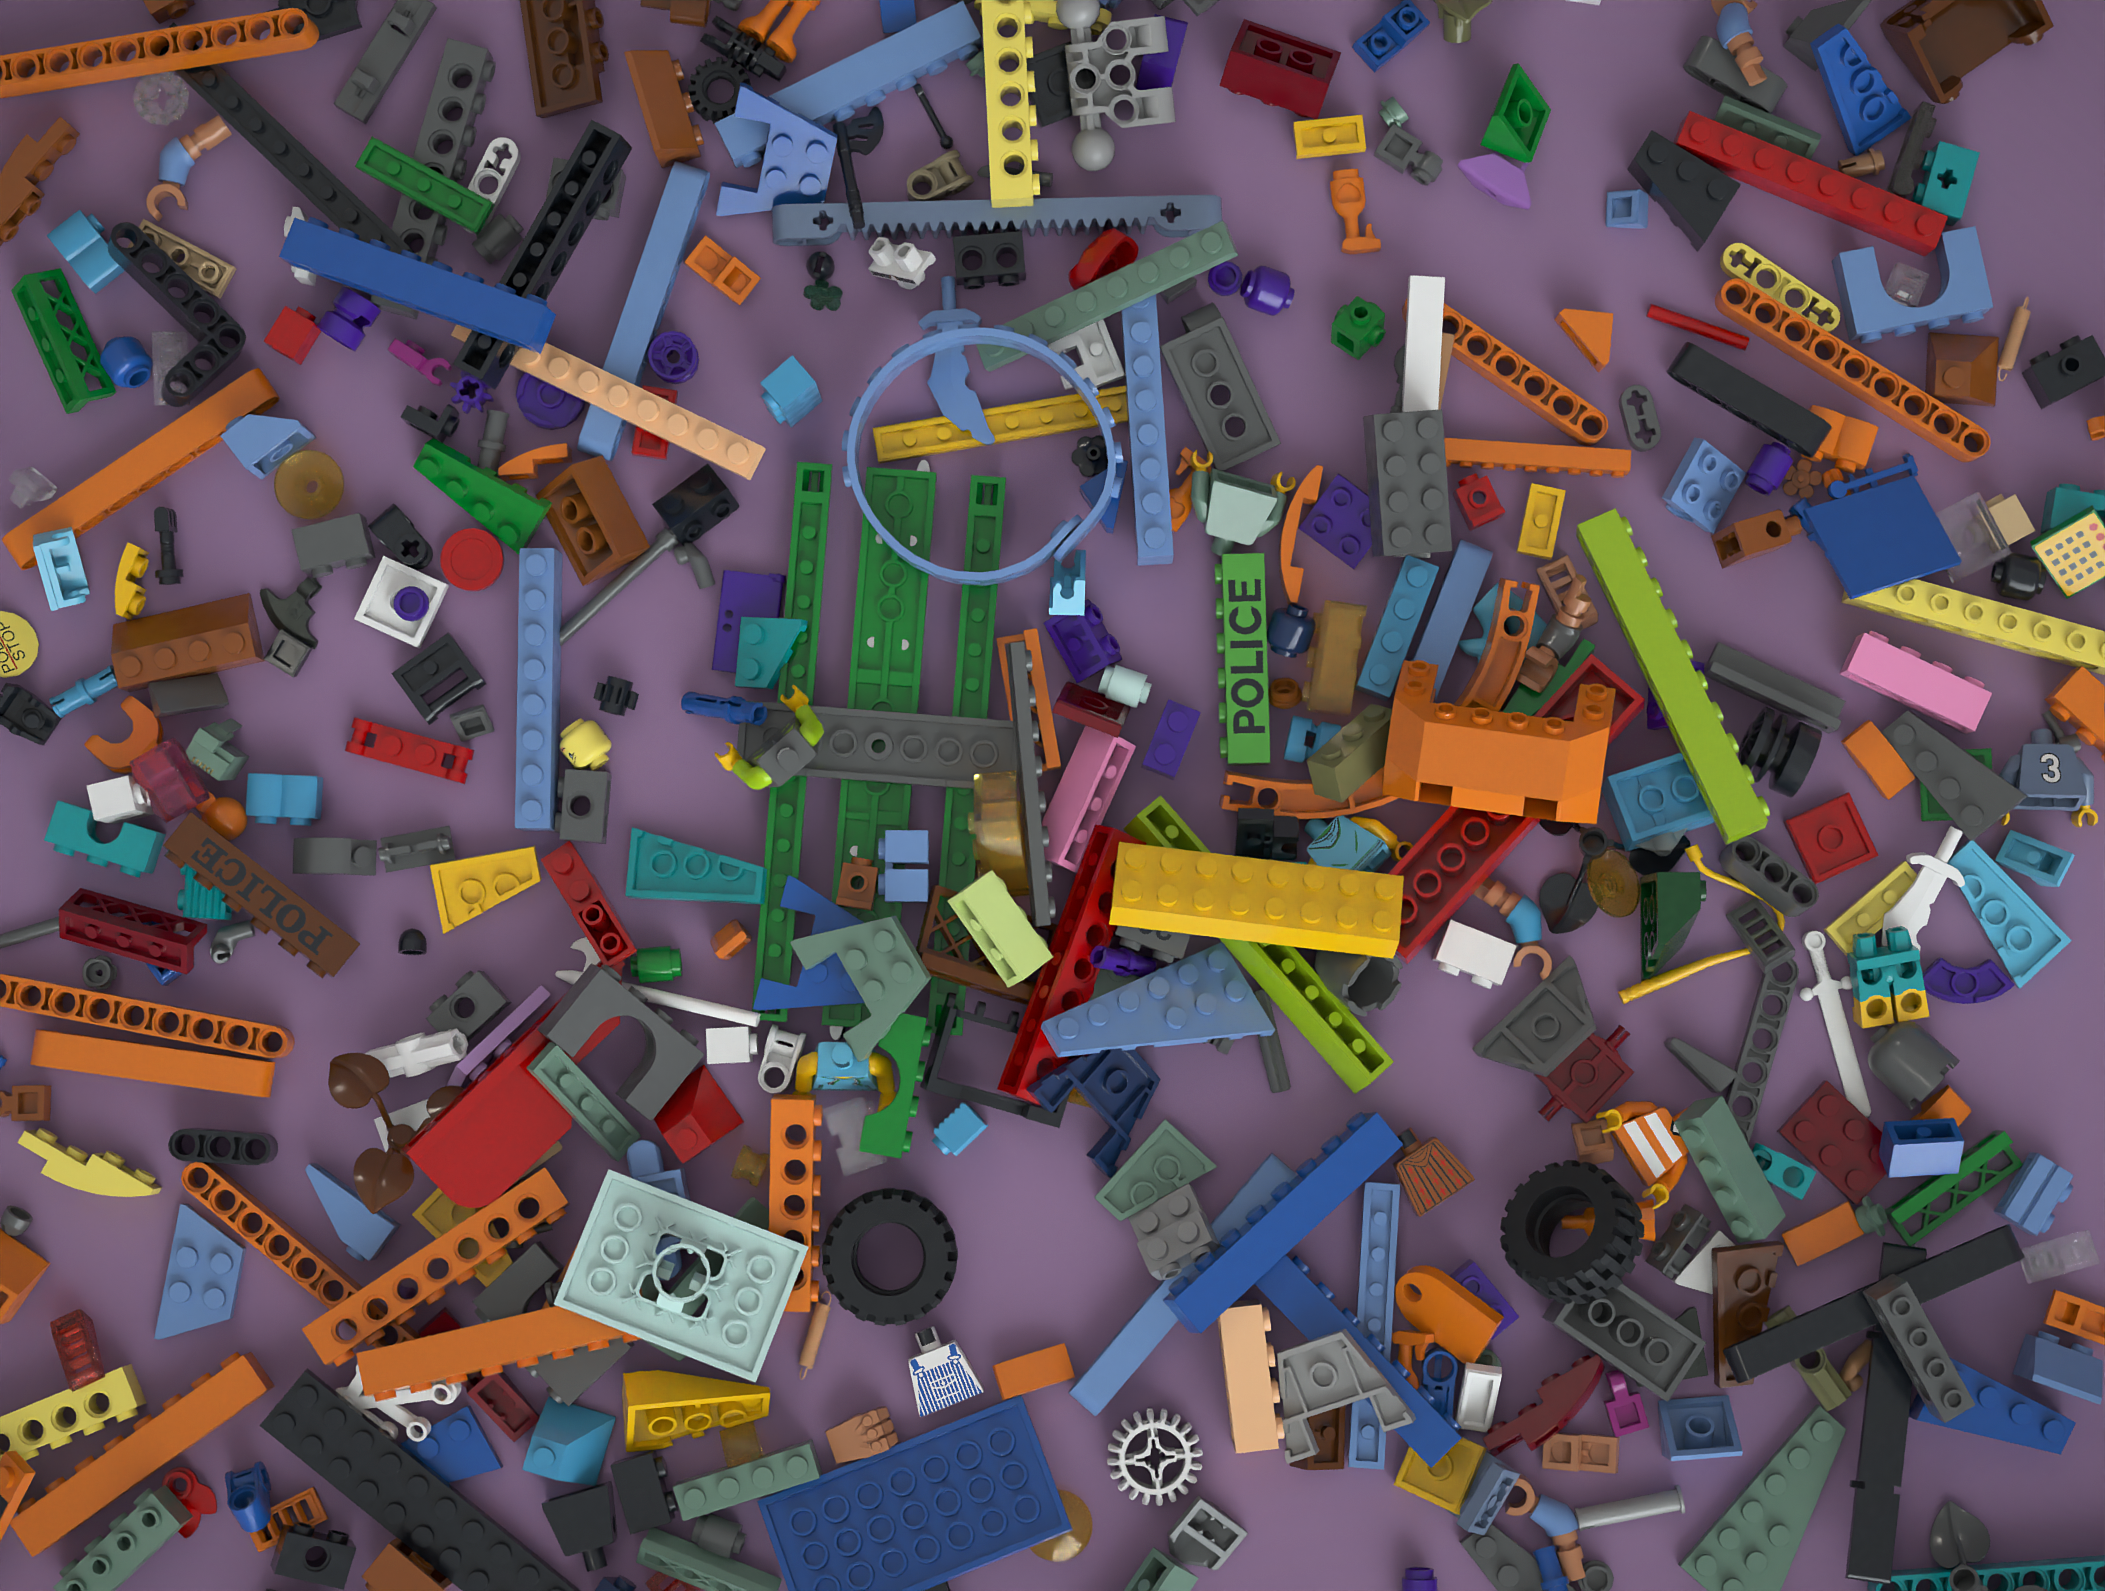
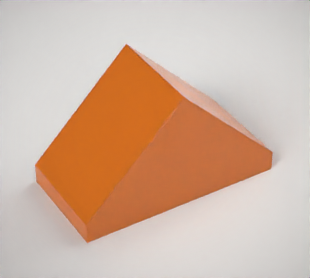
M1564 308L1554 320L1599 373L1609 362L1614 313Z

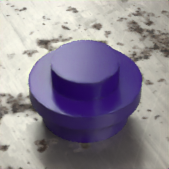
M1229 261L1211 268L1208 274L1209 287L1220 296H1230L1236 293L1242 284L1240 268Z
M405 587L394 598L395 612L403 620L410 622L418 621L429 610V598L418 587Z

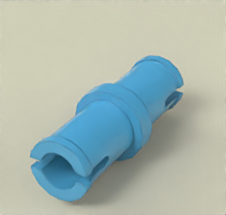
M109 665L106 669L88 679L80 678L75 682V686L50 698V704L56 705L52 707L54 712L60 718H63L66 714L86 703L92 705L97 701V697L117 687L114 666Z

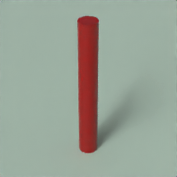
M1650 304L1646 317L1744 351L1750 339L1741 334L1654 304Z

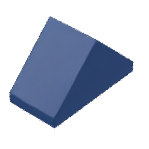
M1123 460L1122 463H1116V477L1123 478L1118 499L1111 498L1105 514L1099 520L1104 530L1111 534L1114 531L1128 466V461ZM1108 468L1080 486V493L1091 510L1095 507L1103 492Z

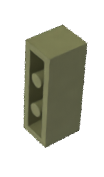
M1371 703L1307 759L1315 795L1342 803L1385 765L1392 709Z

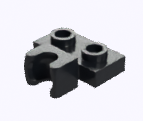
M1238 808L1234 856L1270 860L1271 854L1272 859L1294 860L1297 858V842H1299V819L1297 817L1274 816V809Z

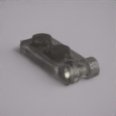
M1922 101L1914 110L1886 189L1887 192L1905 199L1913 191L1914 181L1911 178L1913 169L1918 170L1925 155V150L1921 149L1924 138H1930L1937 121L1936 118L1932 117L1935 105Z

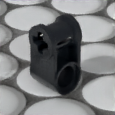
M394 503L368 525L375 536L406 566L414 570H420L427 567L432 561L433 551L431 546ZM413 545L417 548V551L419 552L418 556H416L415 558L411 555V552L409 551L410 547H412Z

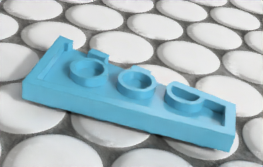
M1968 840L1950 857L1947 864L1957 868L1965 881V885L1959 887L2017 988L2020 989L2072 940L1975 841Z

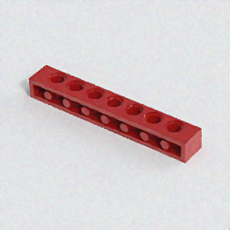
M1101 825L1094 826L1049 947L1053 958L1042 966L998 1084V1090L1027 1102L1040 1105L1026 1089L1069 1060V1056L1057 1057L1043 1033L1041 1025L1043 1021L1084 1004L1091 998L1094 992V984L1100 971L1099 968H1094V965L1090 962L1091 952L1098 945L1108 948L1113 933L1118 925H1110L1109 920L1119 842L1146 845V842L1116 828Z

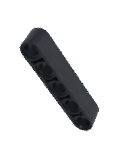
M1685 342L1666 371L1670 377L1806 457H1814L1832 429V426L1821 417L1693 343Z

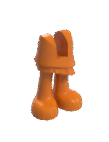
M770 0L759 14L743 19L738 25V29L762 44L766 41V45L776 51L774 56L786 63H792L797 55V49L793 42L794 33L809 11H815L816 6L820 4L821 0ZM785 6L791 7L783 21L767 39L773 23Z

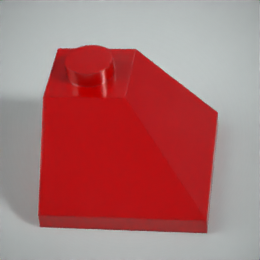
M702 1065L685 1078L653 1118L661 1134L682 1164L689 1162L744 1123V1120L705 1065Z

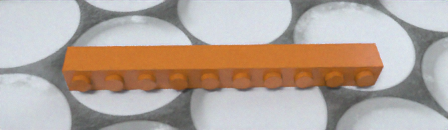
M1444 438L1446 467L1451 466V464H1459L1461 468H1472V465H1479L1481 469L1487 470L1494 469V467H1503L1502 470L1515 471L1516 468H1524L1525 472H1537V469L1546 470V473L1549 474L1568 471L1569 475H1581V472L1589 473V476L1600 477L1602 474H1611L1613 478H1624V475H1627L1631 468V450Z

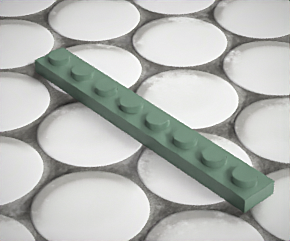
M1222 220L1003 324V326L1014 328V333L1026 337L1029 334L1036 335L1047 341V345L1230 260L1238 256V252L1228 226ZM976 344L984 368L989 372L1027 355L1023 351L1009 347Z

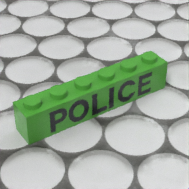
M1264 553L1222 554L1221 563L1214 565L1215 585L1221 584L1222 598L1215 599L1216 619H1222L1223 633L1216 634L1217 654H1223L1224 667L1217 669L1218 689L1224 688L1225 702H1219L1218 704L1219 723H1225L1226 737H1220L1219 739L1220 758H1226L1227 766L1269 765L1270 729Z

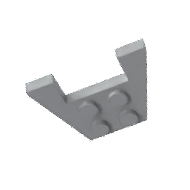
M1346 1329L1283 1349L1277 1354L1280 1396L1283 1399L1284 1419L1282 1422L1286 1436L1285 1460L1287 1464L1316 1455L1320 1451L1308 1423V1417L1369 1397L1383 1432L1411 1424L1416 1420L1412 1410Z

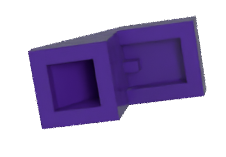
M1165 17L1169 52L1143 55L1136 85L1137 90L1172 87L1188 22Z

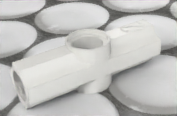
M456 1028L427 1036L425 1033L414 1034L397 1041L395 1044L371 1049L365 1054L380 1060L388 1070L389 1077L406 1074V1077H413L430 1071L436 1066L462 1060L467 1056L468 1042L465 1034L460 1033Z

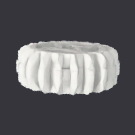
M1147 1408L1148 1419L1142 1421L1140 1413L1136 1411L1133 1413L1134 1420L1136 1421L1135 1425L1132 1426L1128 1420L1123 1419L1121 1424L1127 1432L1123 1434L1118 1430H1114L1112 1433L1113 1437L1120 1441V1444H1108V1450L1118 1453V1456L1107 1458V1464L1111 1466L1119 1465V1468L1113 1470L1110 1476L1112 1479L1124 1477L1118 1485L1120 1491L1125 1490L1129 1485L1133 1487L1129 1493L1131 1500H1134L1140 1491L1143 1493L1142 1504L1148 1505L1150 1495H1156L1157 1505H1162L1163 1499L1161 1494L1168 1493L1171 1502H1175L1177 1500L1173 1491L1175 1488L1178 1487L1180 1492L1186 1495L1188 1488L1183 1481L1186 1479L1190 1483L1195 1484L1197 1482V1477L1189 1472L1190 1469H1202L1200 1462L1192 1460V1457L1203 1455L1202 1449L1190 1447L1199 1441V1437L1197 1434L1189 1437L1185 1436L1192 1426L1187 1422L1181 1428H1178L1177 1425L1180 1422L1181 1416L1177 1413L1169 1422L1166 1421L1167 1409H1161L1160 1418L1154 1419L1153 1409ZM1157 1428L1174 1434L1181 1442L1183 1448L1175 1449L1174 1447L1163 1446L1159 1442ZM1147 1429V1443L1145 1447L1139 1451H1133L1131 1454H1125L1132 1438ZM1152 1439L1155 1440V1446L1158 1448L1159 1454L1161 1452L1165 1453V1457L1159 1458L1157 1474H1155L1154 1465H1151V1460L1147 1462L1145 1460V1456L1151 1454ZM1184 1459L1178 1474L1170 1481L1163 1483L1162 1473L1164 1467L1169 1463L1176 1462V1460ZM1135 1464V1466L1146 1467L1151 1473L1152 1485L1137 1480L1129 1472L1126 1465Z

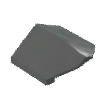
M1197 1496L1167 1533L1169 1553L1184 1564L1218 1570L1246 1537L1248 1532L1214 1503Z

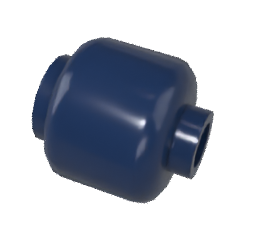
M1289 603L1287 608L1274 610L1267 629V642L1271 644L1270 649L1273 652L1285 657L1296 658L1297 654L1308 651L1316 623L1312 617L1307 615L1309 611L1307 608Z

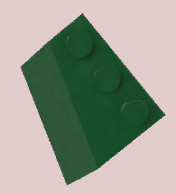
M1656 872L1640 877L1641 982L1655 976L1683 947L1701 909V902L1706 901L1705 880H1700V872Z

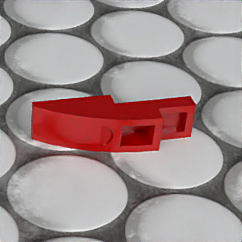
M570 840L541 859L544 867L572 910V915L604 966L606 964L612 968L637 951L627 929L600 883L589 870Z

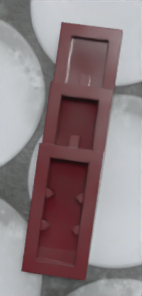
M444 1307L418 1330V1335L423 1338L464 1327ZM481 1371L467 1374V1381L461 1382L466 1388L467 1394L513 1442L518 1440L539 1421V1414L504 1372L482 1377Z

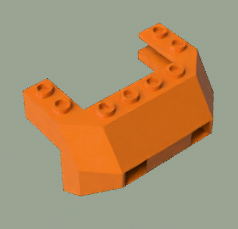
M1403 660L1393 701L1382 794L1418 802L1553 821L1597 823L1615 688H1607L1601 684H1580L1574 722L1557 717L1542 718L1527 716L1521 712L1505 713L1491 711L1484 707L1468 708L1455 706L1447 702L1435 703L1436 689L1434 686L1439 665L1429 664L1422 660Z

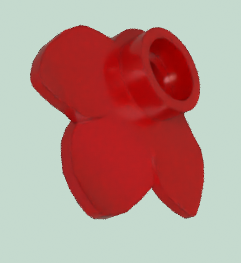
M176 1467L165 1474L162 1486L166 1485L193 1515L178 1531L184 1538H189L199 1527L201 1514L217 1512L216 1495L210 1487L199 1483L196 1474L187 1467ZM178 1478L186 1481L187 1486L184 1491L176 1487V1480Z

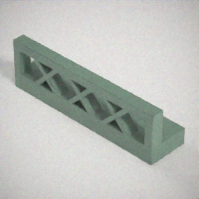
M657 1528L649 1529L646 1538H643L636 1560L638 1564L705 1591H778L782 1581L779 1577L734 1559H728L699 1548L694 1543Z

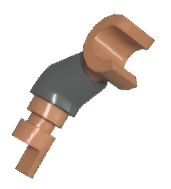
M1575 575L1563 600L1566 606L1560 607L1558 613L1552 615L1536 647H1530L1525 653L1526 660L1521 666L1516 680L1536 692L1541 693L1549 685L1557 671L1558 661L1575 644L1583 629L1581 623L1584 617L1581 613H1586L1592 602L1591 598L1581 593L1587 582L1583 575Z

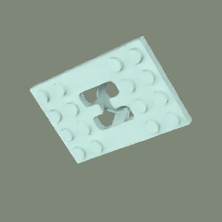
M608 1169L554 1305L756 1383L809 1247ZM669 1234L681 1239L679 1244L671 1245L660 1252L659 1255L656 1254V1248L663 1235ZM679 1249H685L689 1254L696 1253L699 1255L707 1271L706 1276L697 1272L694 1273L689 1289L696 1291V1293L684 1298H678L674 1293L667 1294L664 1292L658 1279L660 1277L669 1281L675 1264L664 1260L663 1257L677 1252ZM707 1249L722 1255L724 1258L720 1273L716 1277H710L709 1262L704 1255ZM647 1275H653L654 1285L659 1291L657 1303L640 1295V1288ZM702 1294L708 1298L707 1306L701 1317L696 1318L682 1313L684 1303L694 1301Z

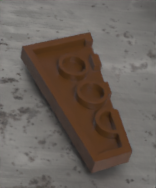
M1779 1240L1712 1248L1714 1384L1719 1388L1751 1385L1754 1383V1378L1737 1384L1722 1350L1762 1332L1763 1323L1767 1322L1770 1311L1767 1305L1771 1287L1775 1288L1778 1273L1775 1272L1778 1256L1782 1257L1784 1244Z

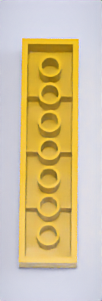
M1119 842L1109 924L1393 959L1400 939L1404 876Z

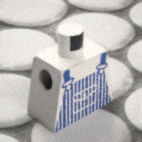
M934 1326L914 1333L922 1353L910 1357L908 1362L920 1417L984 1392L982 1382L956 1339L941 1345Z

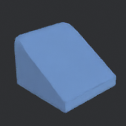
M1640 189L1607 192L1606 227L1647 228L1648 194Z

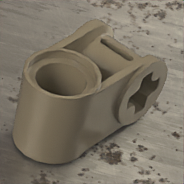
M952 150L941 155L933 162L915 170L909 175L907 179V197L909 201H940L965 190L974 183L973 177L967 175L959 160L960 153L958 150ZM924 182L929 184L932 189L928 194L919 195L915 193L913 187L917 183Z

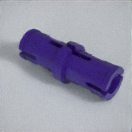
M1098 945L1092 950L1090 955V962L1094 965V968L1112 970L1118 976L1134 975L1142 978L1156 971V962L1152 960V957L1136 955L1133 951L1126 948L1114 950Z

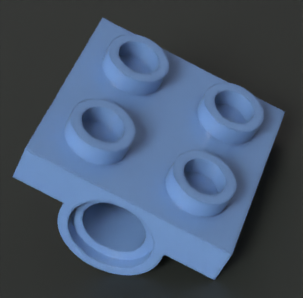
M1695 437L1662 496V499L1667 502L1665 507L1677 517L1695 523L1705 532L1714 533L1743 481L1746 472L1706 440Z

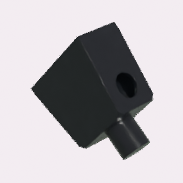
M612 1481L553 1497L542 1503L543 1511L565 1556L582 1552L587 1572L608 1565L603 1546L614 1543L618 1538Z

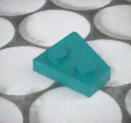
M741 617L735 686L740 688L773 689L780 676L782 666L788 662L793 653L791 647L800 631L804 632L806 630L808 621L803 619Z

